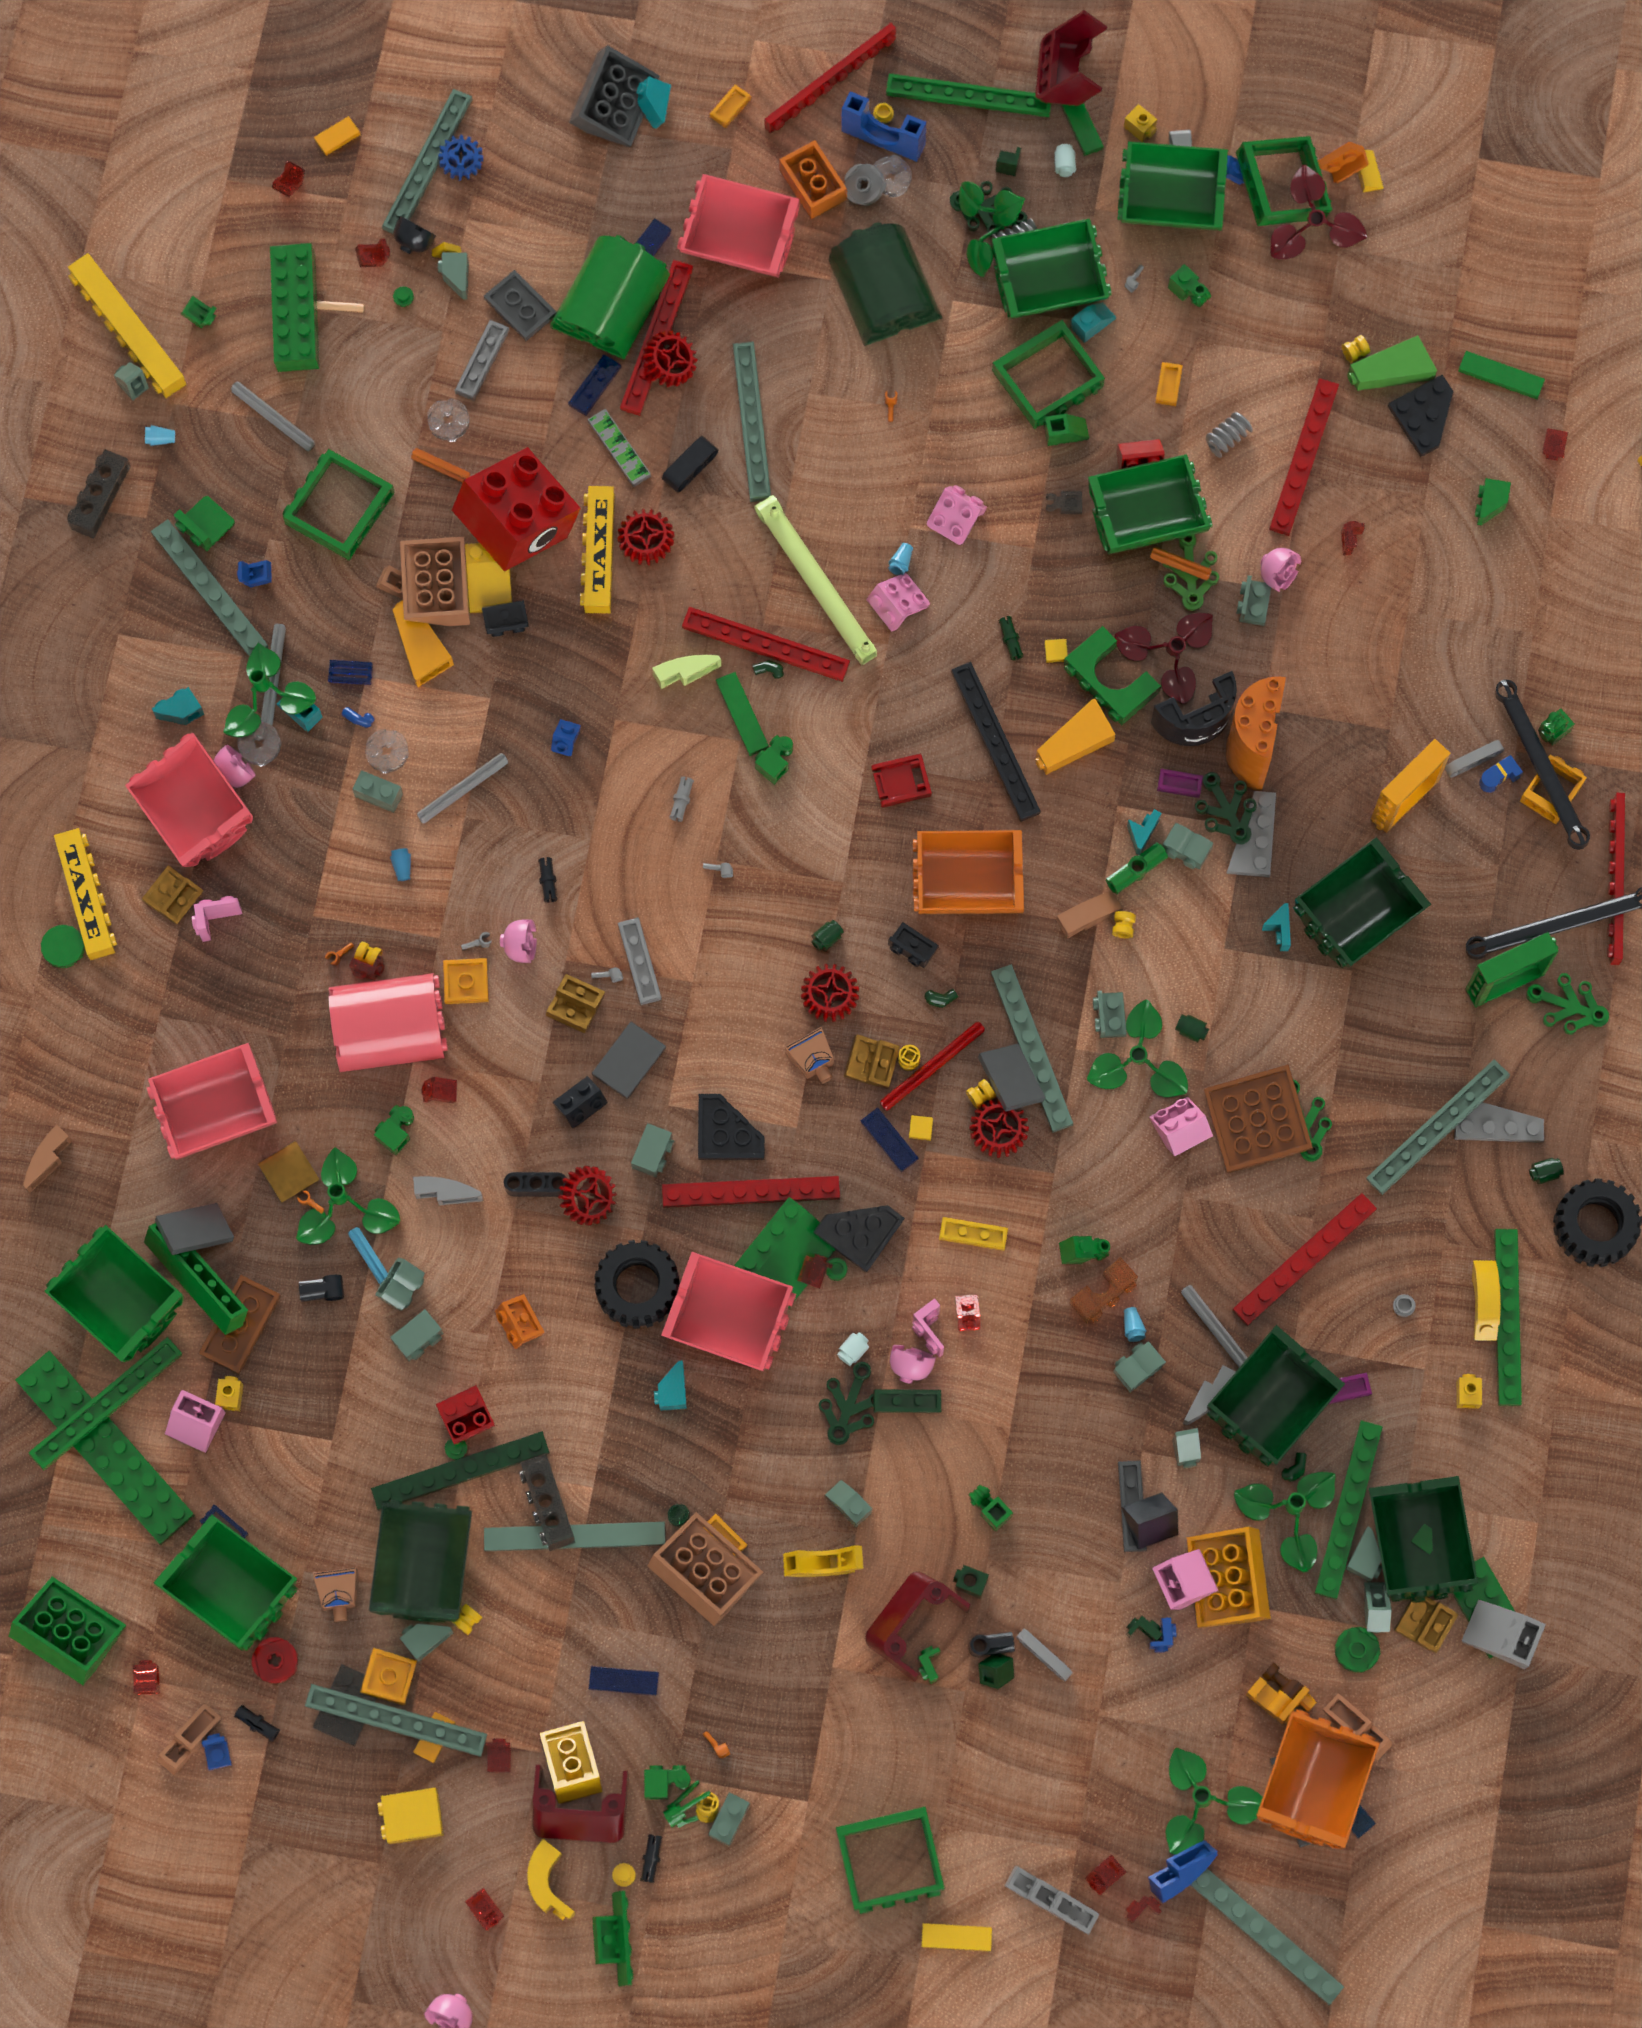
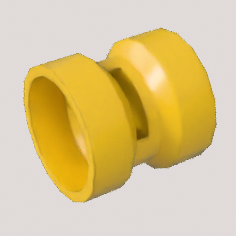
M1362 335L1354 338V341L1346 342L1341 346L1343 354L1349 363L1357 361L1360 356L1364 357L1370 354L1368 342Z
M1126 911L1115 912L1114 921L1116 923L1113 926L1112 935L1124 939L1133 938L1134 929L1132 926L1135 923L1136 915Z
M362 941L355 952L354 961L360 964L365 963L369 968L375 969L381 960L383 950L378 947L372 948L368 943Z
M905 1045L900 1049L898 1055L900 1067L905 1071L915 1070L920 1064L919 1049L914 1045Z
M985 1079L978 1082V1086L975 1088L971 1087L966 1090L969 1100L977 1109L985 1101L996 1098L994 1090Z
M465 1603L461 1608V1613L454 1616L451 1622L466 1635H469L473 1625L479 1623L483 1617Z
M711 1793L696 1804V1816L704 1823L716 1820L719 1813V1800L715 1794Z

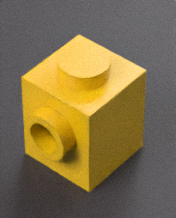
M1139 104L1125 117L1124 128L1141 142L1147 137L1151 138L1157 131V118Z
M1463 1374L1462 1377L1458 1378L1456 1381L1457 1408L1479 1409L1481 1407L1482 1378H1476L1475 1374Z
M225 1376V1379H218L215 1405L223 1408V1410L240 1411L243 1383L233 1376Z

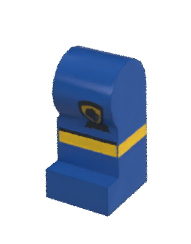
M1510 755L1487 769L1482 774L1479 786L1483 791L1491 793L1497 789L1499 784L1509 778L1512 782L1520 779L1523 771Z

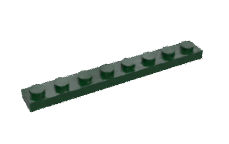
M543 1431L373 1487L371 1491L377 1510L380 1511L550 1454Z

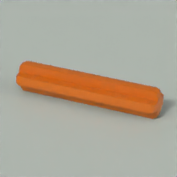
M415 448L412 452V460L463 483L466 478L470 477L468 471L421 449Z
M1154 547L1150 558L1203 580H1208L1212 572L1208 567L1158 547Z

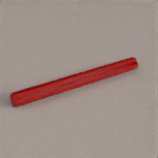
M979 1021L974 1023L880 1101L883 1109L886 1111L890 1110L985 1031L984 1026Z

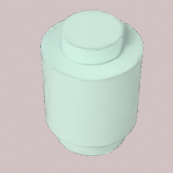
M1069 144L1058 145L1054 152L1055 172L1062 177H1069L1076 171L1075 150Z
M852 1333L839 1348L840 1351L837 1353V1356L848 1366H851L868 1350L869 1346L867 1343L869 1340L861 1333L857 1335Z

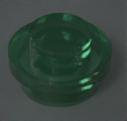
M675 1504L668 1510V1520L674 1526L684 1525L690 1517L689 1509L683 1504Z

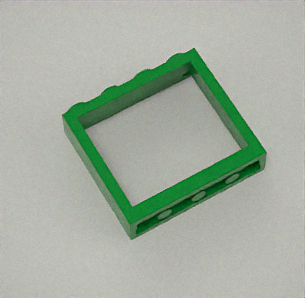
M1310 136L1242 142L1235 152L1257 226L1307 221V215L1311 208L1271 212L1255 156L1299 152L1302 165H1307L1322 177L1315 153L1316 148L1313 147ZM1325 182V192L1319 200L1314 201L1316 209L1324 212L1326 219L1332 211V201L1329 199Z
M1063 320L992 363V372L1034 429L1044 425L1045 417L1065 414L1068 408L1074 404L1076 406L1080 405L1087 396L1097 394L1104 387L1105 377ZM1063 337L1093 379L1041 411L1036 412L1007 371Z
M328 449L325 454L319 457L314 471L311 470L308 473L304 486L296 491L295 499L291 505L288 504L285 507L283 519L285 525L350 561L395 494L394 487L387 481ZM332 462L380 489L344 544L295 517Z
M1549 932L1477 965L1465 988L1474 1007L1477 1008L1545 976L1558 953L1559 948L1556 944V939L1554 937L1551 938Z
M926 1806L836 1827L854 1911L859 1910L860 1914L872 1912L873 1907L882 1905V1909L896 1906V1901L904 1900L905 1904L918 1901V1896L926 1894L927 1898L940 1896V1891L945 1889ZM921 1819L935 1885L859 1902L845 1836Z

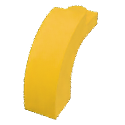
M1473 1260L1472 1283L1475 1292L1474 1340L1497 1341L1498 1325H1500V1282L1496 1261Z
M854 1545L828 1551L797 1550L784 1553V1576L819 1577L854 1573L855 1570L863 1569L862 1546Z
M542 1839L534 1850L528 1865L527 1879L530 1893L536 1904L545 1913L551 1907H554L555 1909L552 1912L561 1920H564L565 1917L571 1920L575 1912L552 1893L549 1885L550 1872L561 1858L562 1853Z

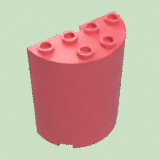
M703 174L701 181L698 180L696 183L695 193L697 195L695 200L692 199L690 202L689 211L691 214L689 218L685 219L683 230H685L684 237L679 238L677 249H680L681 253L778 278L780 272L784 269L795 232V227L793 226L798 217L800 199Z
M192 732L191 734L184 735L176 746L165 750L162 760L159 762L157 760L151 761L143 772L133 775L129 779L130 782L125 785L183 867L196 866L201 859L206 858L209 861L236 843L247 831L245 826L253 821V815Z
M430 973L329 987L330 1019L339 1071L346 1072L445 1058L444 1051H448L447 1040L442 1038L441 1030H445V1023L442 1011H439V1009H443L442 999L439 990H436V988H440L439 976Z
M249 1043L148 1079L150 1086L146 1088L150 1099H155L157 1104L153 1109L161 1124L160 1129L168 1144L167 1149L171 1159L175 1158L178 1160L277 1124L274 1109Z
M691 1252L661 1336L760 1371L769 1370L774 1358L772 1353L773 1351L778 1352L782 1341L780 1332L781 1330L785 1331L788 1325V1307H792L796 1294L792 1293L793 1287Z

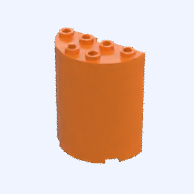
M1268 677L1253 683L1243 692L1235 709L1226 743V759L1229 768L1238 780L1244 781L1248 788L1255 791H1262L1271 762L1278 725L1274 723L1276 713H1280L1286 677Z
M1022 830L917 831V839H913V852H917V859H913L914 911H918V914L1024 913Z
M1292 1711L1257 1813V1818L1264 1823L1272 1824V1828L1300 1840L1323 1846L1325 1843L1334 1849H1344L1380 1743L1376 1742L1375 1738L1370 1735L1362 1734V1736L1354 1734L1351 1728L1340 1726L1339 1729L1331 1726L1332 1722L1327 1719L1318 1718L1316 1720L1309 1717L1310 1714L1305 1711Z

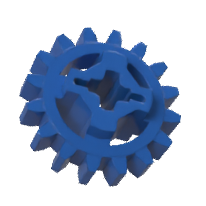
M460 135L457 140L455 136H452L451 142L445 140V146H440L441 153L438 154V160H441L439 162L440 168L445 167L444 174L450 172L451 179L456 175L459 181L462 180V176L470 179L471 173L476 176L477 169L482 168V163L480 162H483L482 148H477L478 142L471 143L470 136L464 140L463 135ZM460 152H462V156H463V159H462V162H461V163H460V159H459Z

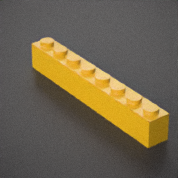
M89 253L69 265L70 275L68 277L74 286L79 285L82 289L80 291L81 295L86 301L90 300L92 302V309L98 317L103 316L106 320L104 321L105 326L110 332L114 331L117 337L115 338L122 348L126 346L131 360L134 363L138 362L145 378L150 377L153 381L151 385L154 390L168 398L187 385L183 374Z

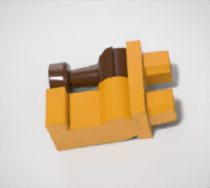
M1273 1662L1262 1676L1268 1681L1273 1679L1281 1687L1280 1690L1276 1692L1260 1677L1247 1692L1246 1696L1277 1719L1279 1723L1283 1724L1285 1722L1288 1724L1291 1712L1298 1705L1309 1712L1317 1702L1308 1694L1310 1690L1307 1687L1303 1686L1299 1681L1289 1680L1279 1673L1280 1667Z

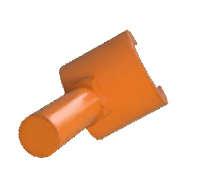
M886 391L885 403L888 405V421L892 422L893 408L897 403L898 394L895 391V397L889 398L887 396L888 391Z
M351 942L336 953L330 951L326 954L325 958L328 960L335 955V960L330 964L336 966L340 963V957L352 949L354 945Z
M302 1191L308 1196L306 1201H302L297 1197L301 1205H309L320 1213L324 1212V1208L311 1199L308 1191Z
M708 1731L703 1733L719 1758H725L730 1755L726 1743L718 1745L717 1741Z

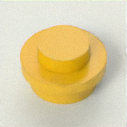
M880 103L874 108L873 116L885 124L893 119L894 110L889 104Z
M627 1863L617 1865L612 1873L614 1882L621 1887L631 1885L636 1876L634 1868Z

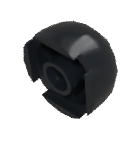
M402 216L399 217L394 228L395 240L401 245L399 249L410 255L412 251L416 253L425 252L431 247L436 238L435 234Z

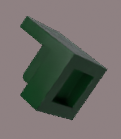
M1017 147L1016 153L1000 150L999 158L996 161V172L1016 177L1021 157V148Z
M995 1654L978 1663L979 1679L982 1685L999 1689L1014 1679L1012 1657Z

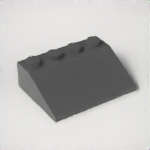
M607 45L598 51L569 123L586 133L631 147L644 116L637 103L639 95L637 94L638 85L648 77L658 80L660 75Z

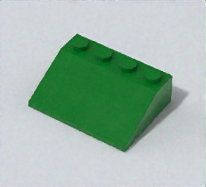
M789 1197L734 1266L792 1286V1293L796 1294L795 1302L835 1252V1249L813 1233L820 1222Z
M52 1576L12 1621L9 1637L81 1685H84L97 1670L124 1631L126 1624Z

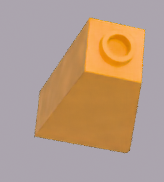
M403 600L398 602L395 608L392 609L415 684L417 687H420L454 665L453 659L428 623L404 620Z
M1095 698L1037 749L1035 763L1039 770L1043 769L1046 775L1114 742L1116 734Z

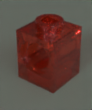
M153 1660L139 1661V1665H133V1685L136 1695L160 1693L159 1666L153 1663Z

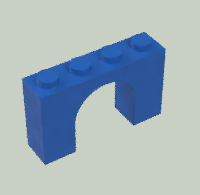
M851 91L849 92L842 107L841 132L917 162L926 144V121L907 114L901 128L887 126L871 115L868 98Z

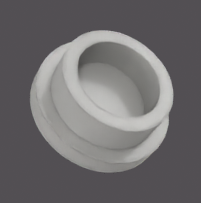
M1399 1295L1393 1302L1394 1312L1401 1317L1410 1316L1415 1310L1414 1299L1409 1295Z

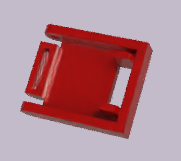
M921 753L871 766L873 772L881 771L873 773L879 799H886L880 802L881 807L893 806L932 796ZM920 768L923 783L917 784L916 787L912 769Z

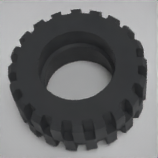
M1595 1178L1593 1182H1590L1589 1179L1582 1181L1580 1185L1576 1184L1565 1194L1556 1208V1214L1553 1218V1223H1555L1553 1230L1554 1235H1558L1559 1238L1557 1243L1560 1247H1565L1564 1253L1568 1257L1570 1255L1576 1257L1574 1261L1579 1264L1582 1261L1587 1262L1586 1265L1594 1267L1595 1264H1599V1267L1607 1266L1609 1263L1614 1264L1630 1252L1640 1236L1642 1217L1639 1216L1641 1211L1639 1204H1634L1635 1197L1632 1194L1627 1195L1624 1192L1626 1190L1625 1187L1622 1185L1619 1188L1614 1186V1181L1608 1180L1605 1183L1600 1178ZM1590 1204L1601 1205L1610 1210L1616 1218L1618 1226L1615 1236L1603 1242L1588 1238L1578 1225L1577 1217L1579 1211L1584 1206Z
M635 1240L628 1241L629 1244L623 1245L620 1243L616 1245L615 1250H609L605 1254L604 1260H600L598 1271L595 1272V1292L601 1309L605 1314L609 1315L612 1321H618L624 1327L628 1325L633 1326V1329H640V1326L644 1325L648 1328L653 1326V1323L656 1321L659 1323L663 1321L664 1316L670 1313L680 1285L679 1273L674 1260L670 1258L666 1250L662 1251L659 1245L655 1243L650 1245L645 1240H641V1243H635ZM637 1265L652 1269L658 1278V1289L651 1299L643 1303H630L620 1297L617 1292L616 1283L618 1276L625 1269Z

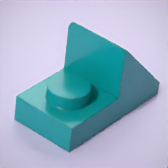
M1154 809L1151 815L1147 814L1141 825L1128 820L1127 828L1136 854H1141L1160 821L1161 812Z
M1284 903L1262 927V931H1276L1275 940L1276 945L1280 944V951H1289L1291 946L1289 903Z

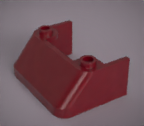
M1083 10L1048 32L1042 38L1039 50L1036 98L1044 103L1078 106L1102 91L1101 86L1079 72L1080 58L1091 52L1093 38L1107 30L1105 24Z
M914 1572L908 1576L865 1635L866 1644L914 1682L918 1679V1673L901 1661L906 1653L907 1646L905 1641L897 1635L899 1630L923 1599L933 1605H940L946 1599H949L966 1613L970 1610L971 1605L943 1583L922 1572Z
M536 1765L533 1790V1831L538 1837L601 1843H617L622 1840L625 1834L629 1785L628 1771H623L621 1794L612 1793L607 1795L602 1801L601 1811L556 1808L554 1793L549 1789L541 1788L543 1768L541 1765Z

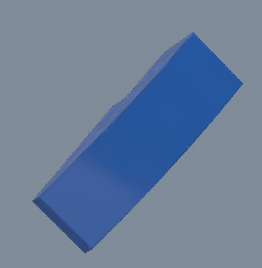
M1203 1840L1167 1859V1867L1148 1877L1151 1892L1163 1903L1176 1896L1209 1867L1218 1855L1217 1851L1206 1840Z

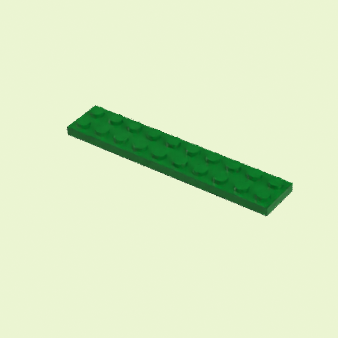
M50 1350L15 1379L57 1428L92 1400L89 1394ZM109 1417L74 1445V1448L160 1545L195 1516Z

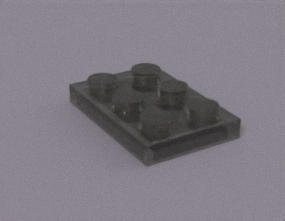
M341 1664L330 1689L374 1702L377 1697L360 1693L365 1674ZM320 1711L313 1728L355 1746L365 1724Z

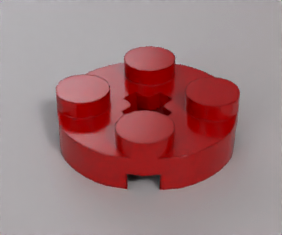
M279 1637L267 1638L261 1641L255 1652H253V1670L264 1682L272 1684L282 1683L296 1673L298 1655L295 1648L287 1640ZM274 1654L278 1658L281 1657V1661L278 1662L276 1667L273 1664H269V1660L272 1659Z

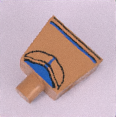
M822 1027L785 1047L786 1055L807 1079L817 1075L820 1082L824 1084L833 1078L828 1068L834 1064V1058Z
M356 1567L313 1573L322 1608L324 1611L333 1610L334 1622L348 1621L346 1608H353L357 1605L359 1573Z

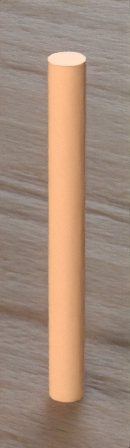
M317 301V309L364 312L365 304Z

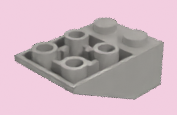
M1478 1599L1461 1642L1522 1669H1526L1530 1665L1546 1624L1526 1615Z

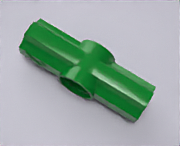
M1156 842L1138 856L1132 857L1126 865L1106 878L1109 889L1118 895L1134 882L1142 880L1145 874L1168 858L1166 850L1161 844ZM1137 865L1141 867L1142 871L1137 872L1133 870L1132 866Z

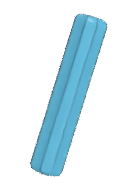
M353 1228L348 1232V1235L381 1285L388 1273L360 1228Z

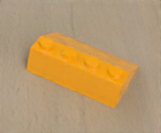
M1243 1527L1187 1537L1188 1552L1200 1549L1219 1590L1195 1602L1198 1628L1271 1619L1259 1529Z

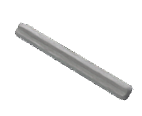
M235 382L232 385V393L306 451H310L315 446L314 440L240 382Z
M275 624L271 650L282 661L286 627L283 624ZM280 669L276 675L268 677L270 682L277 688ZM269 688L264 694L261 723L265 726H271L274 719L277 693L272 688Z
M503 753L494 757L417 813L419 820L422 823L429 821L507 765L508 759Z
M1191 1285L1186 1286L1181 1292L1240 1368L1246 1361L1247 1356Z

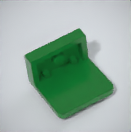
M204 496L186 514L179 509L173 515L176 521L175 526L182 533L186 532L190 536V540L197 547L201 546L206 552L235 525L234 519L209 496Z

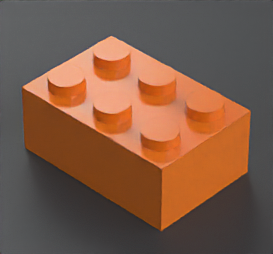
M815 140L779 159L781 174L796 197L800 199V203L811 219L847 200L846 186Z

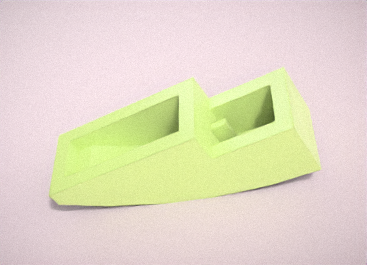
M692 655L676 658L653 667V676L661 689L678 680H681L683 685L686 686L721 667V658L719 655Z

